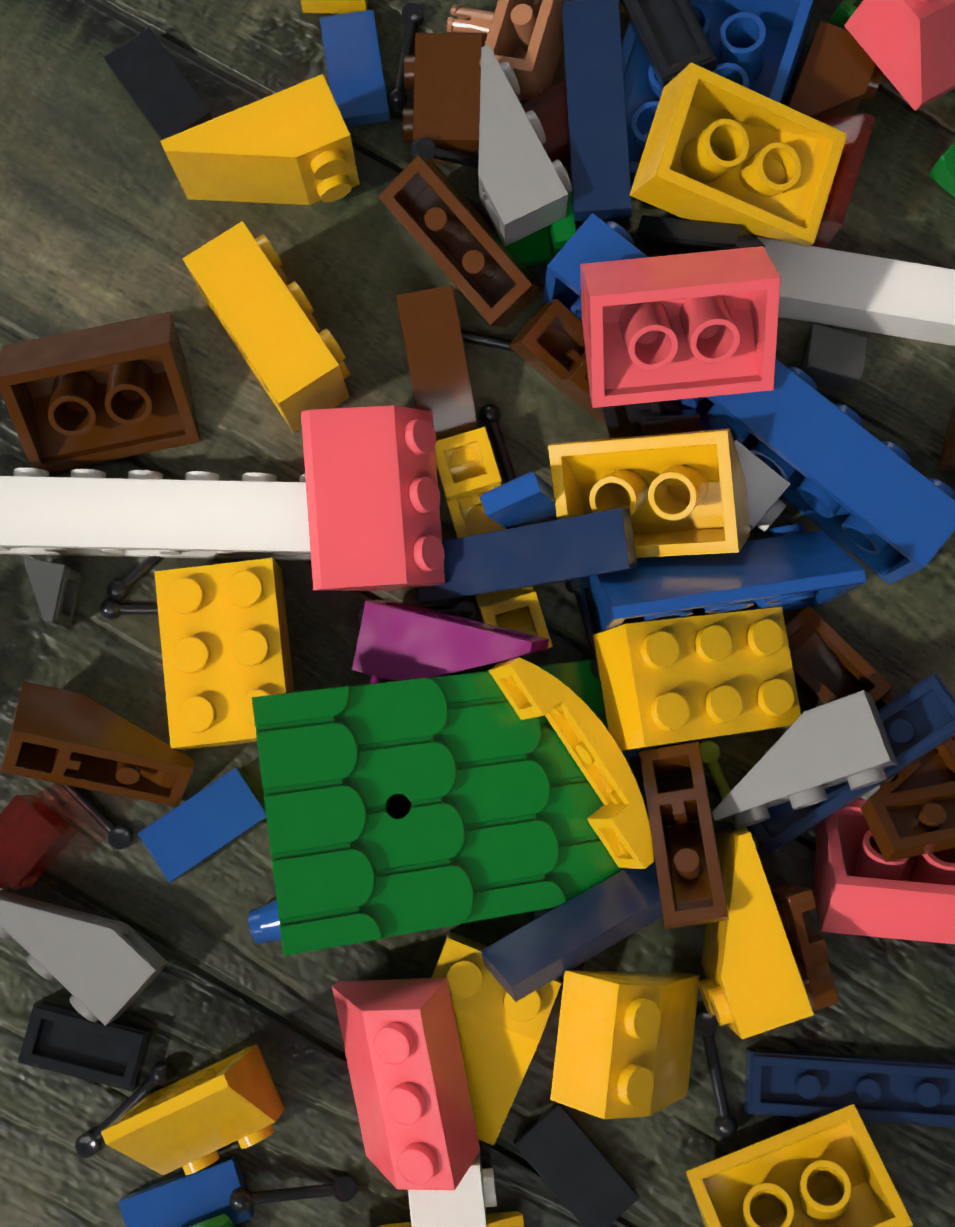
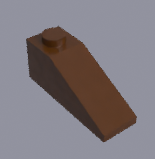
M23 681L10 726L1 772L178 807L194 769V759L177 749H172L167 743L84 694Z
M699 742L639 751L665 928L671 929L729 920L709 791Z

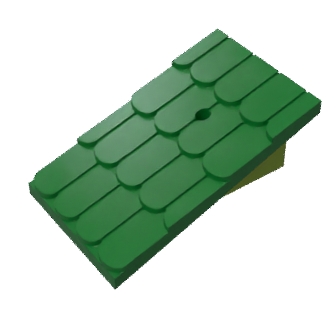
M594 660L538 666L556 677L580 697L608 730L601 681L591 673V664ZM489 671L252 697L283 956L558 907L626 869L617 866L589 824L587 818L604 804L546 716L521 720ZM622 751L634 775L631 757H626V751ZM396 794H402L410 801V811L404 818H397L389 811V801Z

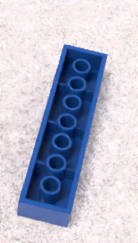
M592 213L547 265L542 304L558 299L582 322L580 264L646 258L648 256L634 246L632 237L623 227L612 221L605 223ZM776 359L774 390L674 400L683 410H698L700 414V431L730 428L734 442L737 440L790 483L780 496L783 500L819 529L823 530L889 585L925 568L955 531V492L945 483L934 478L927 479L910 465L911 460L900 447L888 441L880 442L863 428V420L856 412L845 405H834L816 391L817 385L814 380L796 367L787 368Z

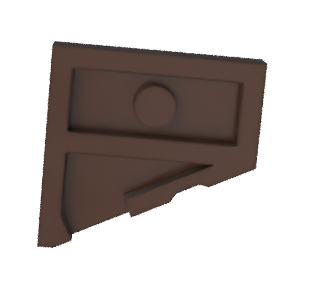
M953 738L897 773L892 780L886 782L872 794L862 806L861 811L885 862L955 848V742Z
M789 882L770 886L811 1007L819 1010L839 1003L834 979L829 967L825 941L821 934L815 935L807 912L816 908L812 890Z

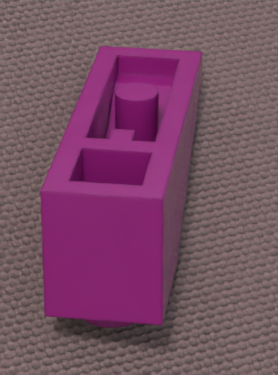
M389 599L365 601L352 670L372 675L371 684L434 678L546 651L549 639Z

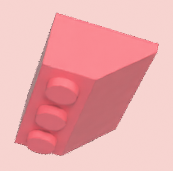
M863 0L844 25L914 111L955 89V0Z
M763 246L580 264L582 326L590 397L593 408L774 390L781 277Z
M396 405L302 411L301 422L313 590L395 591L445 584V552L441 533L440 490L437 479L436 434L433 426V412Z
M857 799L817 825L813 888L820 932L955 944V848L885 862L861 811L862 806L867 800Z
M448 978L336 982L332 989L366 1156L396 1189L456 1190L479 1154L480 1146Z

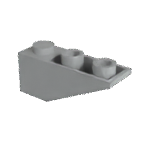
M488 44L481 48L479 198L505 247L565 218L568 194L572 192V186L563 164L558 159L551 162L543 147V144L546 143V137L539 118L533 110L525 113L517 95L520 94V87L512 67L507 61L499 64L491 46Z
M863 690L804 711L712 811L714 820L727 822L733 820L736 829H740L770 819L768 811L770 807L790 801L793 810L827 800L826 788L848 781L850 789L856 790L886 780L887 777L884 769L898 763L873 697Z
M0 890V937L6 940L14 938L29 953L26 959L32 969L49 981L57 979L72 994L69 998L72 1006L89 1021L97 1022L99 1019L106 1026L119 1018L168 964L127 923Z

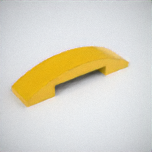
M482 427L436 441L437 472L457 539L505 530L506 528L486 516L480 499L483 493L501 486L502 483L486 428ZM533 587L475 596L483 623L548 638L547 649L553 647L541 606ZM504 660V661H500V662H496V663L499 664V663H502V662H505V661H508V660Z
M520 657L499 663L488 670L521 720L546 716L604 804L589 816L587 820L619 868L646 869L654 862L653 844L643 797L625 756L602 721L569 687L547 671Z

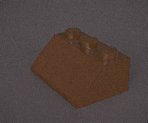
M171 312L2 346L0 354V392L31 468L43 469L51 473L200 442V432L187 364Z

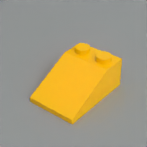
M691 62L663 88L629 196L681 218L742 225L754 235L809 247L815 242L847 134Z
M323 74L160 141L187 198L190 200L312 205L321 200L323 202L337 201L346 196L352 187L360 185L351 136Z
M726 829L718 832L717 846L729 920L706 923L701 960L706 979L698 981V986L709 1015H715L720 1026L727 1025L741 1039H745L813 1016L814 1014L751 832L735 829Z
M449 931L431 978H448L478 1140L494 1146L540 1042L560 989L561 981L558 977L515 1002L484 964L481 950L488 946Z
M565 970L550 1100L602 1119L651 1116L686 1097L689 1087L700 975L669 972Z
M256 1043L150 1093L102 1130L101 1134L106 1145L161 1175L182 1167L187 1176L216 1162L220 1158L217 1150L238 1140L241 1149H244L271 1136L275 1132L272 1124L279 1119L285 1108Z

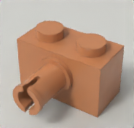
M498 0L495 12L454 5L450 13L452 16H458V19L448 17L447 33L483 34L482 46L489 44L499 64L507 61L512 67L520 87V94L517 95L518 100L546 104L564 47L562 1L570 0Z

